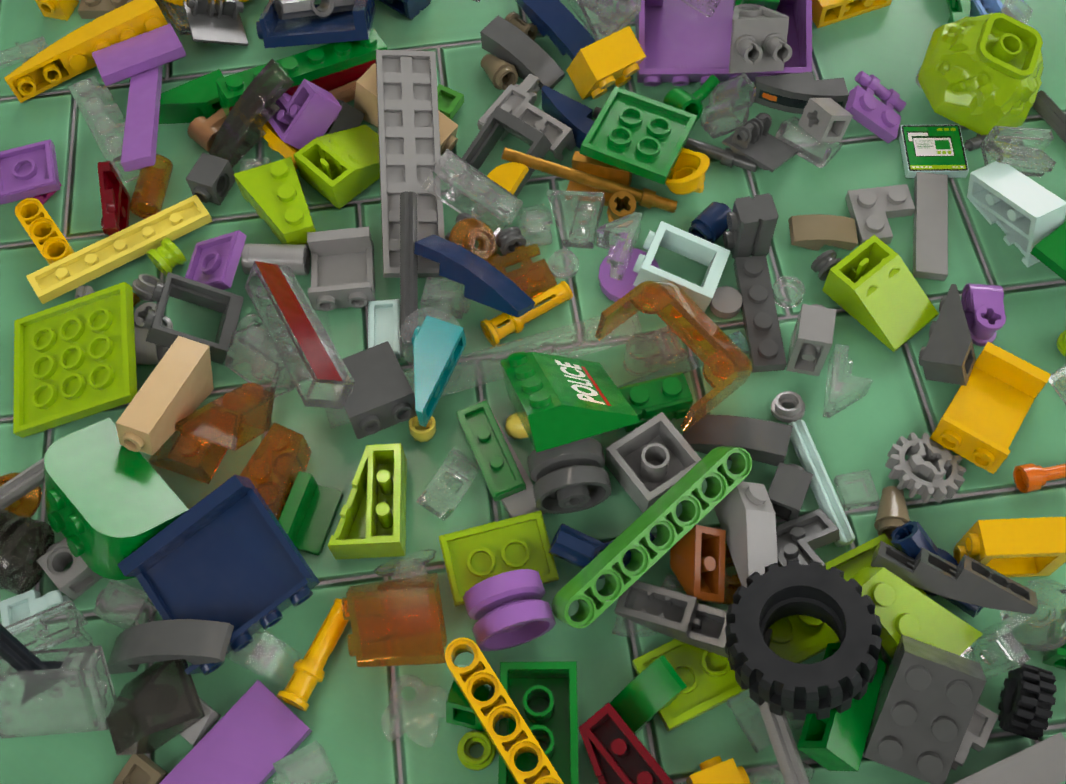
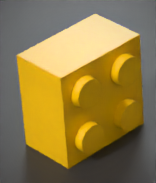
M629 25L580 49L566 71L582 100L590 96L596 99L608 91V87L614 84L620 87L632 79L631 75L640 70L639 65L646 55Z

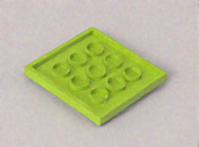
M126 282L14 320L13 434L24 438L130 403L137 394L133 287Z

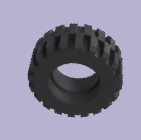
M799 559L787 560V566L779 567L777 563L765 566V573L763 575H760L758 572L750 575L746 579L747 588L739 586L733 595V604L728 605L725 632L730 668L735 671V679L741 689L746 690L749 688L750 699L758 705H762L765 701L768 702L771 713L782 716L783 711L793 713V720L803 721L806 719V714L814 713L817 720L830 718V709L836 708L839 713L851 708L852 698L860 700L867 692L868 683L873 682L882 641L880 638L882 629L880 617L874 614L875 604L871 597L868 595L861 597L862 586L855 579L851 578L849 581L843 579L844 572L835 567H831L829 571L822 568L821 562L811 560L810 565H800ZM793 615H805L819 619L831 627L840 640V648L823 661L799 664L776 655L765 643L764 634L772 624L782 618Z

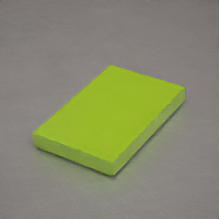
M541 510L438 536L455 607L465 604L463 596L475 584L504 572L532 569L539 572L543 584L559 580L554 557L548 553L550 542Z

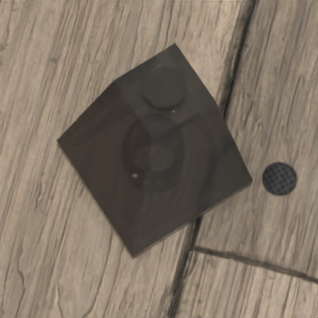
M185 659L156 662L124 685L106 719L117 756L152 753L205 716L191 674L187 675L184 671L188 668Z

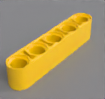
M469 638L453 640L445 650V660L449 671L517 784H564L478 645ZM469 652L474 655L473 662L467 667H458L454 664L455 658L460 653ZM481 685H490L495 689L494 695L487 701H479L474 698L476 689ZM503 718H510L516 723L515 730L507 736L498 735L494 731L496 723ZM524 752L533 753L538 758L537 766L529 772H523L515 766L517 757Z

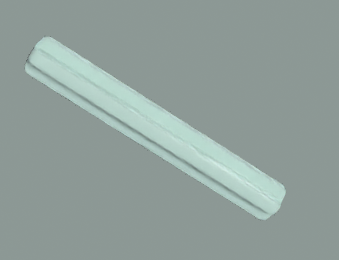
M803 420L790 422L788 425L793 426L790 440L802 468L806 472L813 474L810 487L819 508L839 529L840 540L834 543L837 547L847 546L853 543L855 535L809 430Z

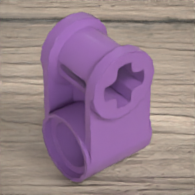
M967 283L963 288L961 302L972 342L975 345L985 346L987 342L993 343L996 338V331L1001 329L1006 322L1003 303L1004 291L1000 285Z

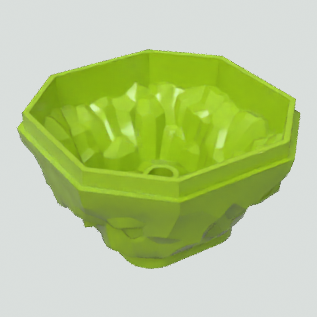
M1003 13L964 17L953 23L944 24L934 30L917 79L935 113L980 135H992L1021 126L1025 122L1042 84L1041 75L1044 69L1041 52L1042 37L1034 28Z

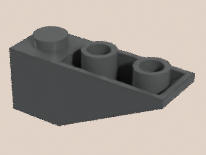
M951 284L947 296L941 298L937 321H933L930 325L927 346H923L920 350L919 365L923 366L926 380L966 386L976 357L957 285Z

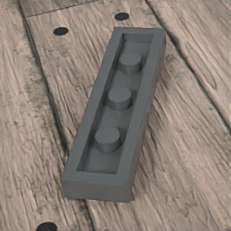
M766 255L736 257L733 265L737 288L742 296L741 311L752 372L785 370L787 363Z

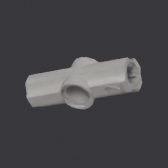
M274 0V7L280 20L315 15L326 17L331 13L353 10L356 0H321L317 8L314 5L315 0Z

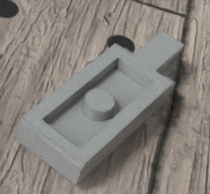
M529 74L520 85L510 84L478 120V129H482L497 106L515 115L526 101L533 105L540 90L539 78ZM505 130L499 140L502 141L509 132Z

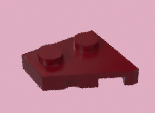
M106 161L98 162V176L103 215L101 226L104 234L110 236L129 227L131 197L111 162Z

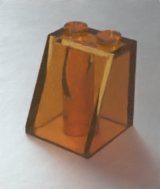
M437 573L350 586L346 593L347 597L342 598V612L344 620H350L352 634H348L347 643L350 657L356 656L357 667L446 663L445 650L448 646Z

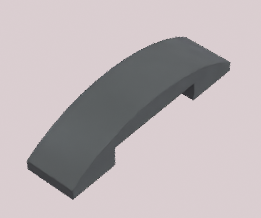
M173 619L147 622L130 627L116 638L105 672L108 674L137 672L139 664L185 659L193 665L224 662L234 626L230 623L219 621Z

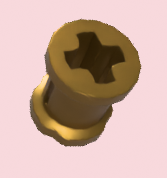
M619 191L611 196L607 216L608 222L612 226L617 228L626 227L631 223L636 209V200L631 193Z

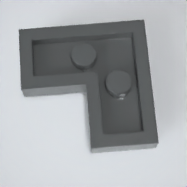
M821 509L776 526L778 566H787V560L799 559L800 565H810L811 560L821 562L822 568L826 569L825 563L814 550L838 541L840 537L837 526Z

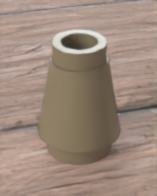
M486 54L482 58L481 67L495 88L506 90L510 84L515 85L517 83L518 74L514 65L493 54Z
M897 486L883 488L874 524L878 535L880 536L885 533L890 541H892V532L898 526H902L910 521L903 489L898 490Z

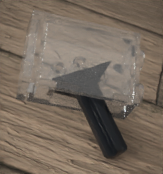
M0 624L1 739L108 730L119 704L102 645L30 651Z

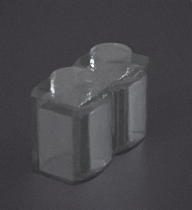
M745 73L719 83L709 95V105L705 107L702 113L701 126L713 139L734 132L748 121L749 107L752 106L756 97V86Z

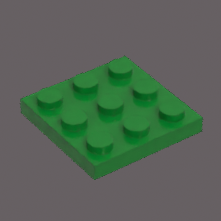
M615 86L582 142L580 154L665 185L696 124L697 115Z

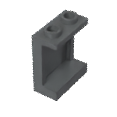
M388 341L332 362L342 381H332L357 439L375 434L378 431L417 416L414 392Z

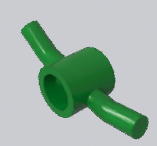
M711 75L692 94H689L682 88L671 89L664 97L663 103L697 115V122L703 111L701 101L707 98L720 81L717 77Z

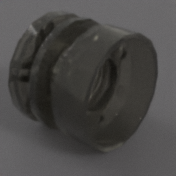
M0 508V589L14 594H22L37 585L45 571L36 560L44 555L51 545L55 544V535L49 524L40 520H33L27 516H18L11 511Z

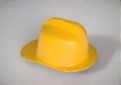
M683 148L665 184L672 193L677 195H685L692 192L702 193L704 191L705 173L710 166V159L706 154Z

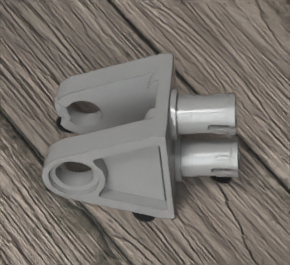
M757 4L736 5L732 19L728 72L733 74L783 71L784 63L792 56V48L787 44L789 16Z

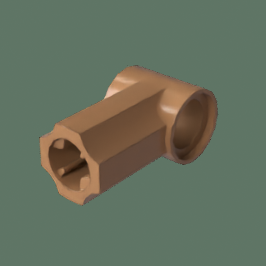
M221 108L209 118L204 116L195 118L188 127V135L208 153L213 154L225 146L228 135L248 120L232 125Z

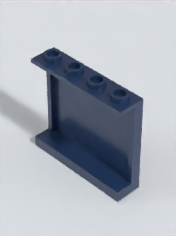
M269 0L259 21L256 22L258 38L263 39L265 48L369 40L376 11L375 0H356L353 10L331 13L326 17L315 15L285 20L278 18L274 7V0Z
M236 474L117 564L124 576L137 578L163 620L196 619L226 622L233 625L234 629L226 655L232 650L238 652L248 646L254 640L252 635L262 627L266 630L278 623L284 617L281 612L293 604L296 607L307 601L313 595L311 589L320 583L251 480ZM224 662L192 664L184 671L187 675L197 673L208 675L222 666Z

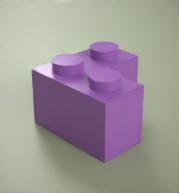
M304 79L293 96L277 89L262 113L283 142L300 150L316 137L323 136L330 125L336 121L343 107L332 93Z

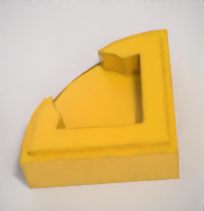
M517 162L504 163L494 168L486 178L491 183L513 195L528 173L529 168Z

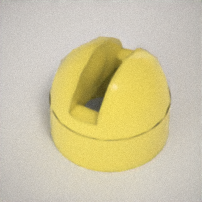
M517 412L511 414L506 420L505 430L507 434L514 439L529 438Z
M417 416L410 418L409 431L412 437L419 442H427L432 439L436 432L435 418L431 416L426 427L419 425Z

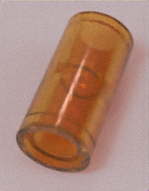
M156 154L154 166L140 169L129 206L132 213L138 217L146 219L162 210L173 170V164L168 158Z

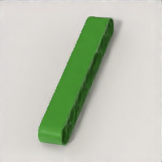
M720 446L712 449L557 592L551 604L554 616L574 628L580 629L590 625L749 475L753 465L749 452L740 447ZM730 456L732 459L731 468L728 470L727 460ZM704 479H706L707 489L703 494L701 486ZM681 502L682 513L677 517L676 507ZM656 526L657 535L651 542L650 531ZM630 550L631 560L628 565L624 566L623 557ZM604 574L605 584L601 590L597 591L596 582ZM578 600V611L573 616H569V606L573 601Z

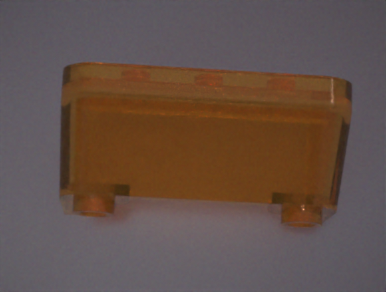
M645 281L601 313L595 337L600 341L638 311L645 314H657L704 363L702 369L703 376L713 389L690 407L680 426L685 432L747 381L752 372V363L748 356L678 285L671 282Z

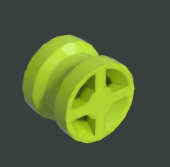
M167 237L161 241V245L158 248L150 249L146 252L152 263L165 276L168 272L172 273V269L176 265H183L187 261L180 249Z

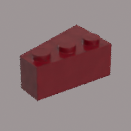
M609 702L579 727L599 784H675Z

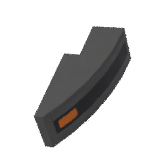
M813 72L755 77L751 99L752 102L769 108L803 114L809 98H831L845 109L849 93L844 78L815 80Z

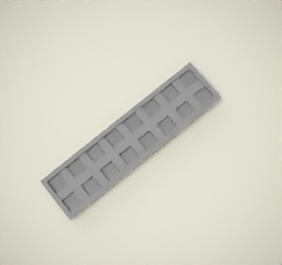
M376 50L383 278H400V194L402 192L411 191L417 194V241L433 234L445 239L436 51ZM418 255V278L442 277L439 275L440 263Z

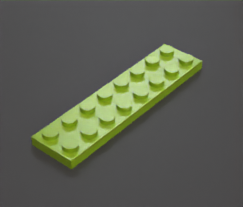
M884 533L826 562V570L830 571L831 567H835L843 571V579L849 581L864 567H872L873 553L880 541L892 547L894 546ZM913 586L914 588H916L917 590L926 595L923 589ZM788 616L776 621L769 627L773 630L769 648L776 655L794 663L800 664L825 651L828 643L840 642L837 634L831 627L821 620L810 616ZM677 639L632 660V665L637 675H639L656 659L664 655L686 684L687 688L669 706L658 712L668 732L749 690V688L746 690L741 689L737 683L735 671L731 670L728 658Z

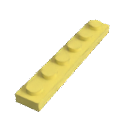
M194 195L27 275L26 278L41 303L45 304L147 254L146 252L150 249L158 248L164 238L167 237L171 241L176 240L212 222V219L198 196Z

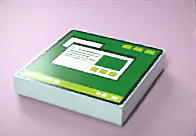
M959 124L900 125L898 136L906 178H915L917 172L948 175V178L967 177L969 168Z

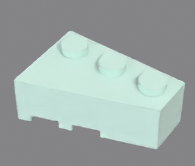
M1001 159L970 173L967 198L990 225L996 223L1006 234L1003 240L1008 246L1015 244L1025 256L1021 261L1027 268L1040 262L1030 252L1036 244L1064 223L1066 202Z

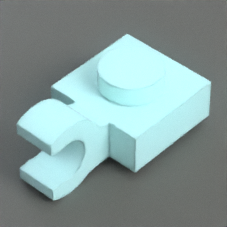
M32 589L0 601L2 626L14 637L46 626L45 615L60 614L72 609L70 597L67 595L62 596L60 590H54L41 596L40 592Z

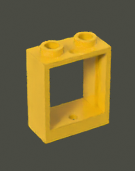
M1066 516L978 520L955 545L953 557L959 564L965 554L1006 577L1049 576L1066 562Z

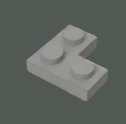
M907 184L849 190L845 197L850 216L855 219L859 246L873 235H876L885 244H890L893 234L887 218L912 216L915 210Z

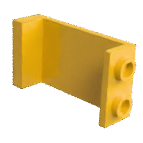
M987 342L975 361L967 385L960 386L929 439L994 474L1010 453L1009 446L1034 399L1046 385L1051 374Z

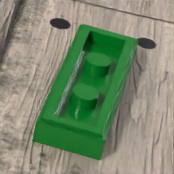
M487 400L457 411V419L494 502L526 490V484Z

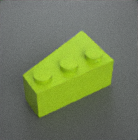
M291 157L233 174L244 199L253 206L259 217L268 224L271 231L282 244L308 245L307 232H316Z
M401 443L366 445L352 481V490L346 505L343 504L341 509L340 521L334 536L331 535L327 545L336 560L406 556L407 459Z
M864 567L852 577L862 586L861 597L868 595L875 604L874 614L880 617L882 627L880 635L882 639L881 646L892 659L901 635L959 656L983 635V633L884 567Z

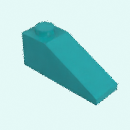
M428 315L422 326L416 327L412 336L415 411L419 425L424 427L427 426L466 346L463 327Z

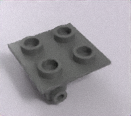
M214 0L183 1L193 41L248 46L239 14L243 13V2L238 0H216V3Z
M759 113L755 118L738 127L732 135L722 141L724 145L731 148L733 153L745 156L755 162L759 168L771 172L775 171L799 151L768 133L772 119L767 113Z

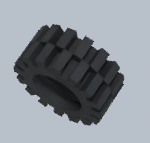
M1022 662L1013 664V668H1010L1008 671V678L1004 680V691L1001 690L1000 694L1002 700L998 706V709L1001 710L998 714V720L1002 730L1033 740H1038V737L1041 738L1043 736V729L1047 730L1048 728L1047 720L1052 718L1053 711H1051V707L1055 705L1056 700L1053 697V694L1056 692V685H1054L1056 679L1053 676V672Z

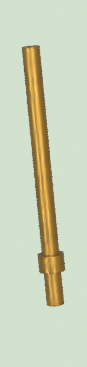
M504 147L501 159L521 163L529 168L611 194L627 191L635 197L639 206L651 209V207H656L674 213L677 207V201L658 196L656 191L643 188V190H639Z

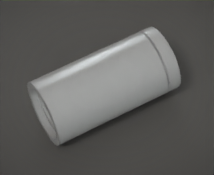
M244 244L241 253L242 269L245 274L262 275L255 261L278 264L283 275H308L310 270V250L308 245Z

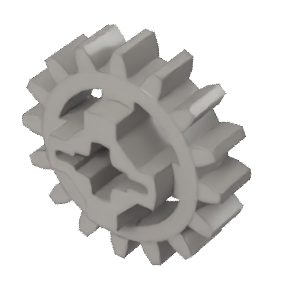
M914 432L910 433L907 439L903 436L899 437L896 444H893L887 455L889 459L885 464V467L892 469L888 475L889 479H898L900 481L896 488L898 490L904 488L910 490V498L915 497L916 494L921 495L924 503H927L931 497L937 503H941L945 497L951 499L965 481L962 476L966 472V468L959 465L963 459L961 456L952 455L951 450L930 440L928 433H924L920 439Z

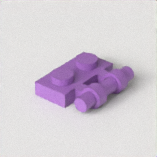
M860 71L856 75L855 81L861 87L857 85L850 90L845 109L853 115L852 118L886 143H890L897 138L901 116L893 109L901 112L905 108L906 102L899 98L900 94L893 89L888 90L881 85L880 79L876 76Z

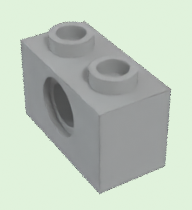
M802 304L790 340L786 371L813 376L820 375L833 342L836 309L826 308L818 304Z

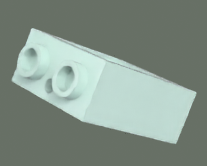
M661 221L656 232L650 230L642 247L648 250L646 256L639 254L632 270L638 273L633 285L703 315L713 299L730 250ZM658 247H664L708 266L701 286L652 266L651 264Z

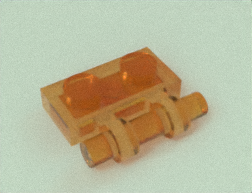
M537 243L527 247L521 245L516 247L514 252L501 257L497 254L489 257L490 261H487L511 279L531 299L557 285L545 259L534 263L530 259L541 254ZM520 263L521 268L506 272V267Z

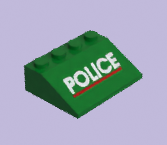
M515 352L509 355L507 359L500 360L508 396L536 453L639 423L636 412L598 362L537 352Z

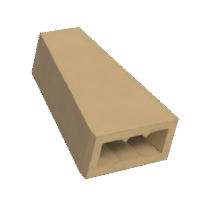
M374 63L356 81L354 108L365 113L363 120L378 127L376 64ZM438 110L440 152L442 155L445 151L449 153L455 147L458 141L456 133L459 125Z
M181 336L176 338L116 421L120 445H123L130 451H140L153 456L211 394L214 386L210 346Z

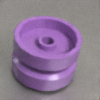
M519 569L504 572L487 578L466 591L463 600L470 619L478 620L472 630L480 650L498 651L516 647L544 635L555 626L556 622L549 602L541 600L546 592L538 571Z

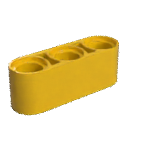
M26 198L17 204L14 211L16 217L49 265L75 253L38 199Z

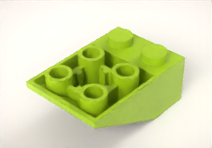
M367 125L316 137L293 154L301 177L338 209H341L380 178L379 135Z
M876 235L871 236L829 270L822 289L825 294L893 352L897 351L939 314L899 254Z

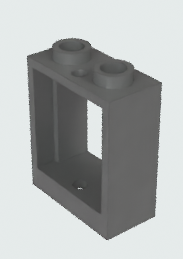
M497 106L457 166L465 173L462 178L476 188L481 184L487 188L485 193L496 201L500 202L503 198L512 204L535 169L529 168L528 173L512 195L488 181L485 175L478 172L479 168L505 130L529 144L531 147L526 154L543 159L552 144L544 133Z
M168 272L163 283L157 281L151 300L157 301L155 310H148L143 328L149 329L146 341L170 348L176 338L181 336L210 346L211 361L223 364L231 352L244 297ZM169 296L222 313L215 343L161 326Z

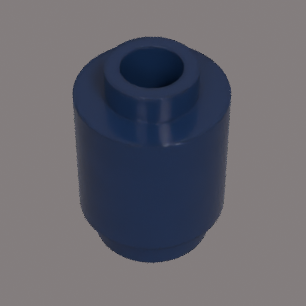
M712 202L691 222L689 233L714 243L723 235L724 231L728 230L727 213L732 212V210L724 203Z

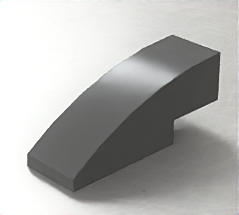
M499 15L480 32L482 49L514 65L518 77L524 80L529 74H532L539 78L540 89L544 85L553 89L565 77V72L535 41Z
M688 415L682 436L694 451L708 454L712 449L720 446L740 447L749 452L752 460L778 467L779 462L783 463L785 460L793 426L740 416Z

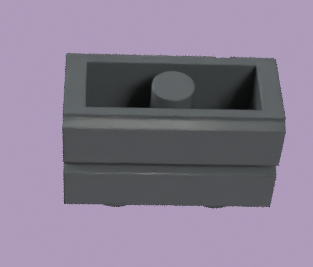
M769 193L755 195L754 198L750 196L736 198L732 212L727 213L729 230L723 232V242L725 248L730 249L732 258L750 257V255L767 256L779 216L772 195Z

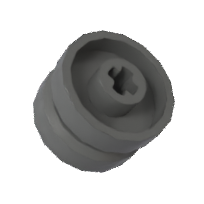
M588 437L537 453L534 449L528 456L530 478L535 482L533 493L536 508L550 514L579 512L604 502L611 495L612 488L609 475L603 469L605 458L602 445L596 439Z

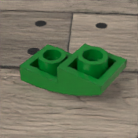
M662 655L633 679L610 704L631 730L637 733L659 711L669 706L687 686L665 656Z

